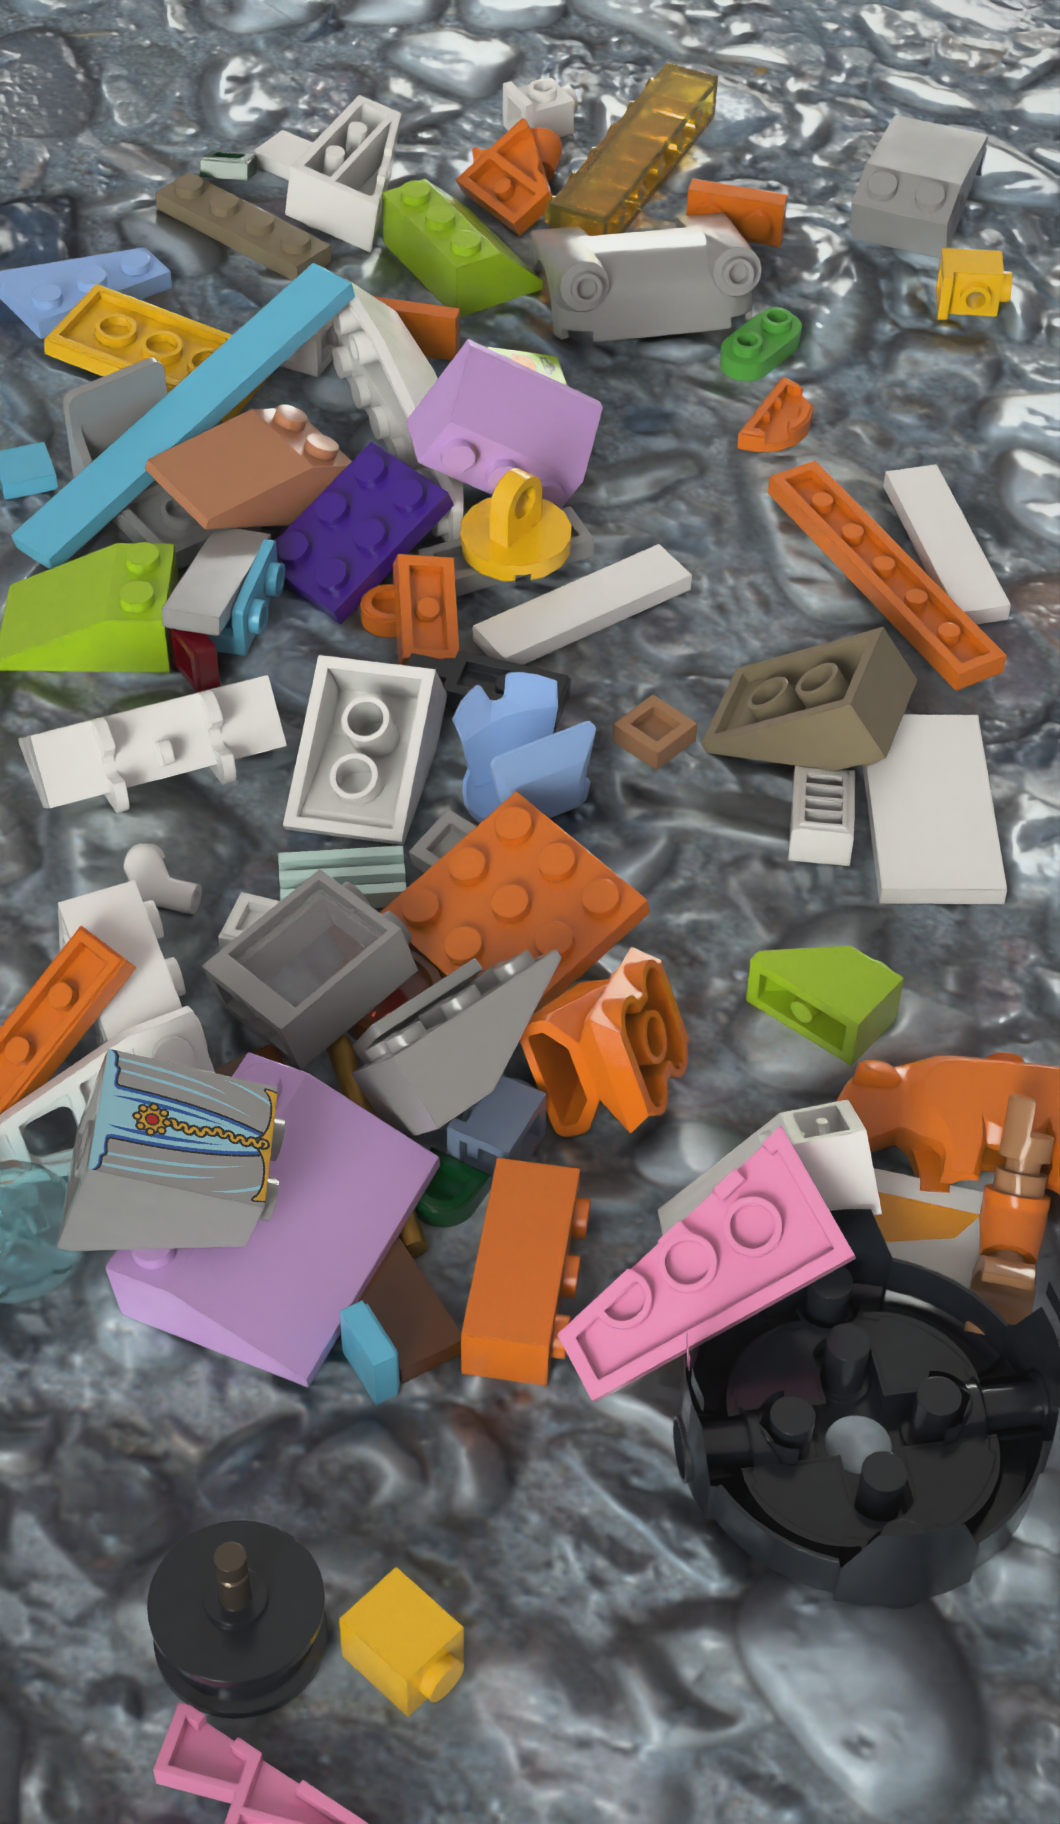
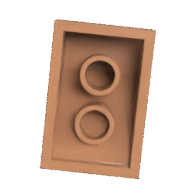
M278 405L276 409H251L147 459L145 470L207 530L291 525L352 461L339 450V445L336 441L323 435L307 420L308 417L303 411L289 405Z

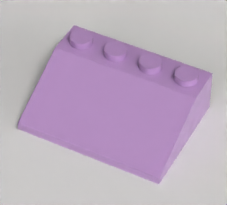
M248 1052L232 1077L277 1087L278 1095L275 1117L285 1119V1133L277 1160L270 1161L268 1176L279 1179L278 1195L271 1219L268 1222L258 1220L246 1247L116 1250L105 1266L122 1315L309 1387L341 1333L340 1310L358 1303L437 1172L440 1160L437 1155L311 1074Z

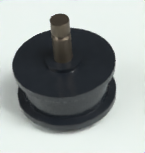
M240 1520L213 1524L190 1534L173 1547L164 1557L153 1576L148 1592L147 1614L153 1637L157 1666L171 1691L187 1705H191L205 1714L220 1718L243 1719L260 1716L277 1710L296 1698L309 1685L318 1672L326 1652L328 1636L323 1580L318 1565L311 1553L289 1533L275 1526L256 1521Z

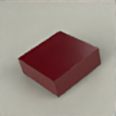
M169 628L173 664L194 690L198 693L220 687L217 650L211 639L206 634Z

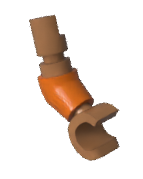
M1010 1094L999 1149V1154L1006 1157L1005 1165L996 1166L993 1184H986L984 1187L979 1214L980 1258L977 1260L972 1271L969 1290L993 1307L1008 1324H1017L1033 1311L1037 1283V1261L1046 1232L1051 1198L1044 1194L1048 1176L1040 1173L1041 1164H1049L1051 1162L1055 1138L1049 1135L1031 1131L1036 1100L1019 1094ZM967 1321L965 1323V1331L984 1334L971 1322Z

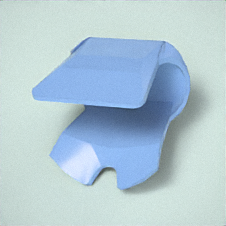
M511 672L505 675L504 695L500 699H489L480 685H475L460 701L452 720L460 737L467 765V771L463 779L462 794L466 809L479 824L516 791L548 818L577 808L587 799L591 782L586 775L596 727L591 721H585L553 734L558 711L556 680L538 674Z

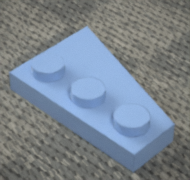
M142 247L0 271V299L42 339L52 332L95 284L142 300L172 288L171 271L150 251Z

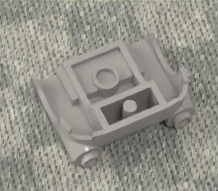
M724 212L676 217V228L599 236H588L580 226L531 231L533 271L542 272L544 266L550 291L553 333L561 339L568 338V330L593 332V342L704 332L731 328L732 317L744 315L745 320L752 318V289L755 288L760 280L762 270L760 259Z

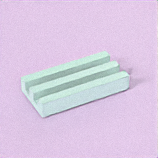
M403 846L278 853L280 901L295 889L293 888L299 887L319 869L341 885L346 881L354 884L363 893L372 908L387 907L407 889Z

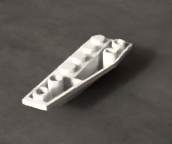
M352 283L355 297L331 319L334 330L338 335L339 347H335L332 350L336 373L340 379L346 378L349 382L355 405L358 409H365L375 438L377 440H384L388 447V453L449 493L454 506L431 531L436 537L442 536L445 542L460 538L461 520L464 517L463 482L418 463L406 424V420L438 378L398 313Z

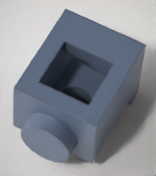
M501 1075L492 1093L465 1110L462 1120L454 1118L447 1126L448 1155L490 1174L491 1185L497 1158L529 1162L545 1136L547 1093L534 1089L529 1083L521 1079L507 1078Z

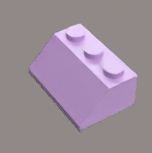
M468 339L406 420V424L418 463L493 495L495 487L507 471L513 468H520L537 476L542 483V499L552 502L561 509L584 480L603 407L600 401Z

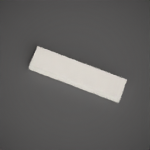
M937 464L886 471L883 487L928 576L977 625L1008 620L1011 604Z
M657 544L473 625V641L489 658L524 665L691 590L692 574L660 544Z

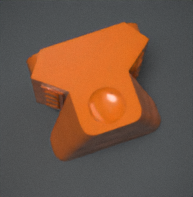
M633 947L630 948L623 962L619 964L615 972L613 971L609 979L577 983L535 1012L519 1040L538 1090L547 1093L546 1111L552 1127L558 1135L563 1137H573L586 1133L592 1126L603 1104L631 1134L648 1116H659L665 1112L669 1094L668 1080L669 1078L682 1077L688 1065L687 1044L689 1037L662 960Z

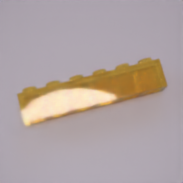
M667 62L654 78H649L644 91L635 101H630L625 114L620 120L610 125L606 137L597 147L591 148L582 166L577 171L571 172L567 184L558 195H553L550 198L545 211V223L549 225V229L580 226L588 236L625 233L715 118L718 76Z

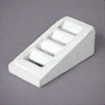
M795 766L788 860L850 866L855 822V770L841 769L831 771Z

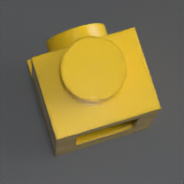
M942 248L935 288L937 320H947L948 314L997 317L999 302L1009 303L1012 291V272L1004 271L1002 251Z

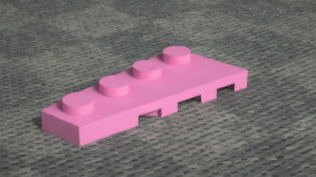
M782 1126L773 1132L762 1143L763 1146L739 1169H734L713 1188V1193L682 1222L679 1220L658 1240L659 1243L634 1267L623 1272L557 1334L592 1401L598 1402L687 1353V1332L688 1350L690 1351L856 1259Z

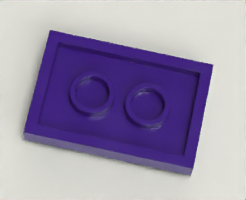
M371 441L275 540L278 563L285 565L284 584L341 625L360 605L363 595L372 588L377 587L393 570V563L397 554H408L454 506L449 493Z

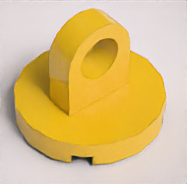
M513 468L507 471L500 479L492 497L472 506L462 518L460 527L462 555L466 563L480 574L500 581H516V575L531 574V580L543 578L561 568L569 557L572 525L563 510L552 502L542 499V483L537 476L520 468Z

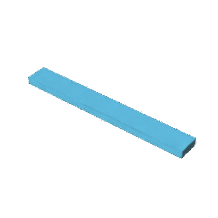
M313 262L11 535L16 548L48 569L64 564L155 481L145 470L147 459L213 428L355 297L352 283Z

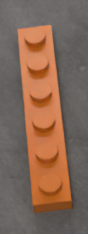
M816 460L769 477L768 494L955 691L1003 673L1007 655Z

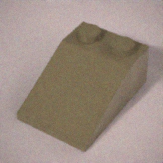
M884 627L736 669L701 745L706 753L831 771L857 765H873L887 757L917 683V678Z

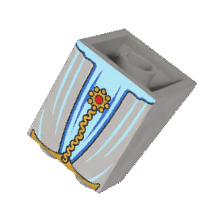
M108 1048L77 1128L57 1248L68 1251L246 1247L258 1220L268 1222L271 1219L277 1200L279 1179L270 1177L268 1174L270 1161L277 1160L285 1133V1119L275 1117L278 1088Z

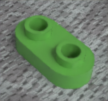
M778 307L769 308L758 313L722 342L720 369L728 377L739 381H754L765 377L799 348L802 329L800 320L788 310Z

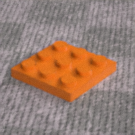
M517 791L380 912L384 914L386 911H390L405 924L412 936V941L408 944L409 949L423 955L435 965L442 979L474 958L483 968L480 972L482 973L502 960L506 962L527 949L533 959L557 949L562 958L534 1013L565 992L651 913L648 900Z

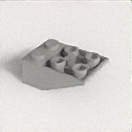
M527 949L506 962L504 960L498 962L470 980L472 984L470 987L454 996L451 994L421 1012L417 1015L419 1021L401 1031L398 1029L365 1049L364 1053L368 1057L369 1062L351 1073L379 1118L410 1138L439 1129L492 1093L562 958L557 949L533 959Z

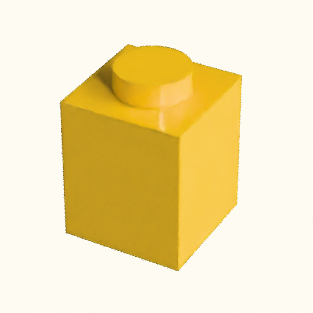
M397 1567L339 1618L342 1656L407 1717L416 1711L427 1699L434 1703L445 1697L456 1685L463 1673L464 1627Z

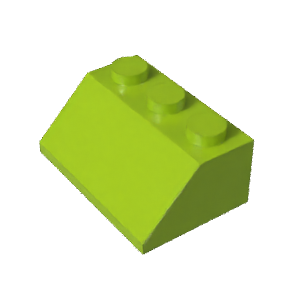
M428 180L409 181L400 187L382 192L383 243L444 306L460 308V318L543 289V280L467 206Z

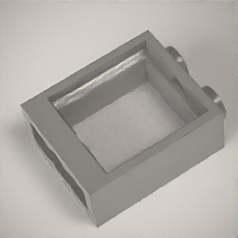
M320 869L202 965L222 1007L266 1043H272L282 1056L300 1070L418 971L408 946L412 941V936L405 924L390 911L381 914L372 908L363 893L351 882L346 881L341 885Z

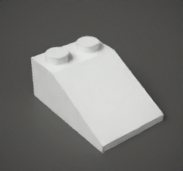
M318 655L283 822L285 830L404 845L437 750L447 694L436 669Z

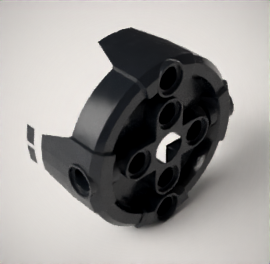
M871 1209L833 1210L830 1213L856 1259L697 1346L694 1349L691 1362L688 1350V1332L686 1333L687 1367H685L684 1354L678 1415L673 1417V1441L676 1462L682 1482L684 1484L688 1483L692 1496L705 1518L716 1520L741 1548L765 1566L804 1585L831 1592L834 1601L904 1609L917 1604L923 1599L947 1593L970 1582L973 1571L990 1560L1007 1543L1019 1527L1030 1505L1039 1475L1044 1473L1054 1441L1060 1410V1346L1054 1328L1042 1306L1017 1324H1008L993 1307L957 1281L916 1263L893 1258ZM1049 1281L1045 1294L1060 1322V1300ZM967 1321L971 1322L984 1334L965 1331V1323ZM847 1416H864L876 1421L886 1430L891 1440V1452L878 1451L870 1454L864 1460L860 1474L844 1470L841 1456H829L825 1447V1437L828 1429L837 1420Z

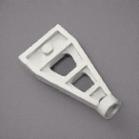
M185 1006L123 1030L0 1114V1186L69 1176L74 1147L44 1156H36L27 1150L23 1140V1131L31 1121L63 1106L71 1109L78 1127L108 1048L215 1073L194 1011L189 1006Z

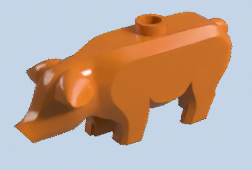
M1009 1052L994 1053L986 1058L935 1056L899 1066H891L880 1060H863L858 1063L854 1076L847 1082L836 1100L837 1102L848 1099L867 1131L870 1152L879 1151L890 1146H897L908 1157L914 1176L920 1178V1191L950 1193V1185H953V1183L962 1180L978 1181L981 1170L995 1172L996 1166L1005 1165L1006 1157L999 1154L1009 1095L1019 1094L1035 1099L1036 1108L1031 1131L1055 1138L1051 1162L1049 1164H1041L1040 1173L1048 1176L1045 1189L1053 1190L1060 1196V1066L1025 1063L1021 1056Z

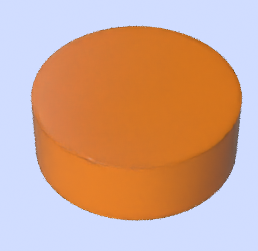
M386 584L374 587L361 598V623L373 635L385 638L397 637L394 585Z

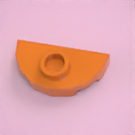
M782 377L738 433L737 449L752 452H777L795 446L803 440L810 430L814 409L813 404H810L802 395L803 388L798 383Z

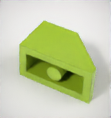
M850 945L758 951L750 960L746 1001L852 1066L896 1021L904 977L892 971L883 962L870 958Z

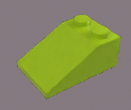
M148 542L116 543L11 584L0 631V671L170 673L172 661L170 629L163 626L162 608L179 583L175 544Z

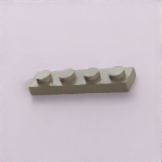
M191 172L178 177L172 183L155 192L158 210L292 281L313 262L321 267L332 262L330 244Z

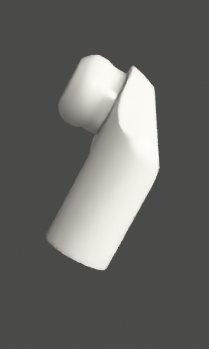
M139 843L132 846L124 860V872L129 881L135 880L142 901L153 900L157 907L191 915L195 914L201 901V885L171 878L163 861V858L166 856L159 846L153 843Z

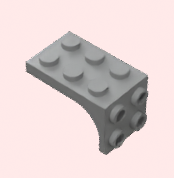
M156 358L145 359L72 389L65 394L63 407L73 478L167 395L164 366ZM156 480L112 519L134 543L175 544L177 570L193 562L213 529L205 530ZM243 527V528H237V529H243V530H249V531L260 532V527Z

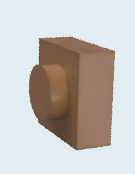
M651 695L613 724L612 741L657 771L696 741L698 723L655 695Z

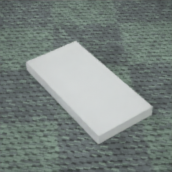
M904 714L887 757L873 765L862 766L879 904H1004L1007 885L978 715Z

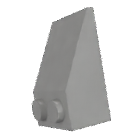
M895 115L868 159L851 203L852 238L940 258L941 249L951 247L988 142V135Z

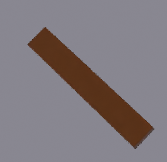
M272 1043L250 1052L286 1065ZM246 1055L215 1068V1073L232 1077ZM398 1236L358 1302L363 1300L365 1304L368 1303L399 1353V1379L404 1384L461 1355V1331Z

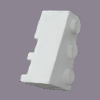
M358 95L290 167L285 215L371 253L382 211V192L387 191L394 163L401 113Z
M135 880L58 902L60 951L78 928L83 926L136 967L133 974L93 1023L98 1035L96 1036L98 1047L125 1029L183 1008L179 996L185 995L186 990L181 970L175 957L164 959L157 939L164 937L158 909L153 900L142 901ZM195 1015L203 1040L207 1048L206 1038L198 1017Z

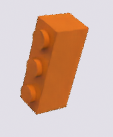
M497 1158L461 1332V1374L547 1386L552 1358L565 1360L567 1352L557 1334L571 1322V1316L560 1314L563 1297L576 1299L581 1269V1256L570 1255L573 1239L586 1241L591 1210V1199L579 1197L580 1169Z

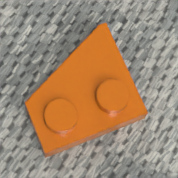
M524 118L518 121L455 179L465 195L518 236H521L555 204L533 132Z

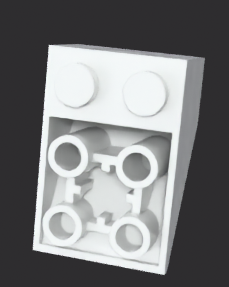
M849 1100L782 1112L776 1115L657 1210L662 1234L664 1235L679 1220L682 1222L713 1193V1188L734 1169H739L780 1126L785 1131L829 1211L871 1209L873 1215L882 1214L867 1131Z

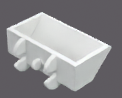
M268 675L18 738L19 746L44 808H53L104 794L116 813L129 810L127 792L129 787L208 766L222 785L236 781L235 759L287 746Z

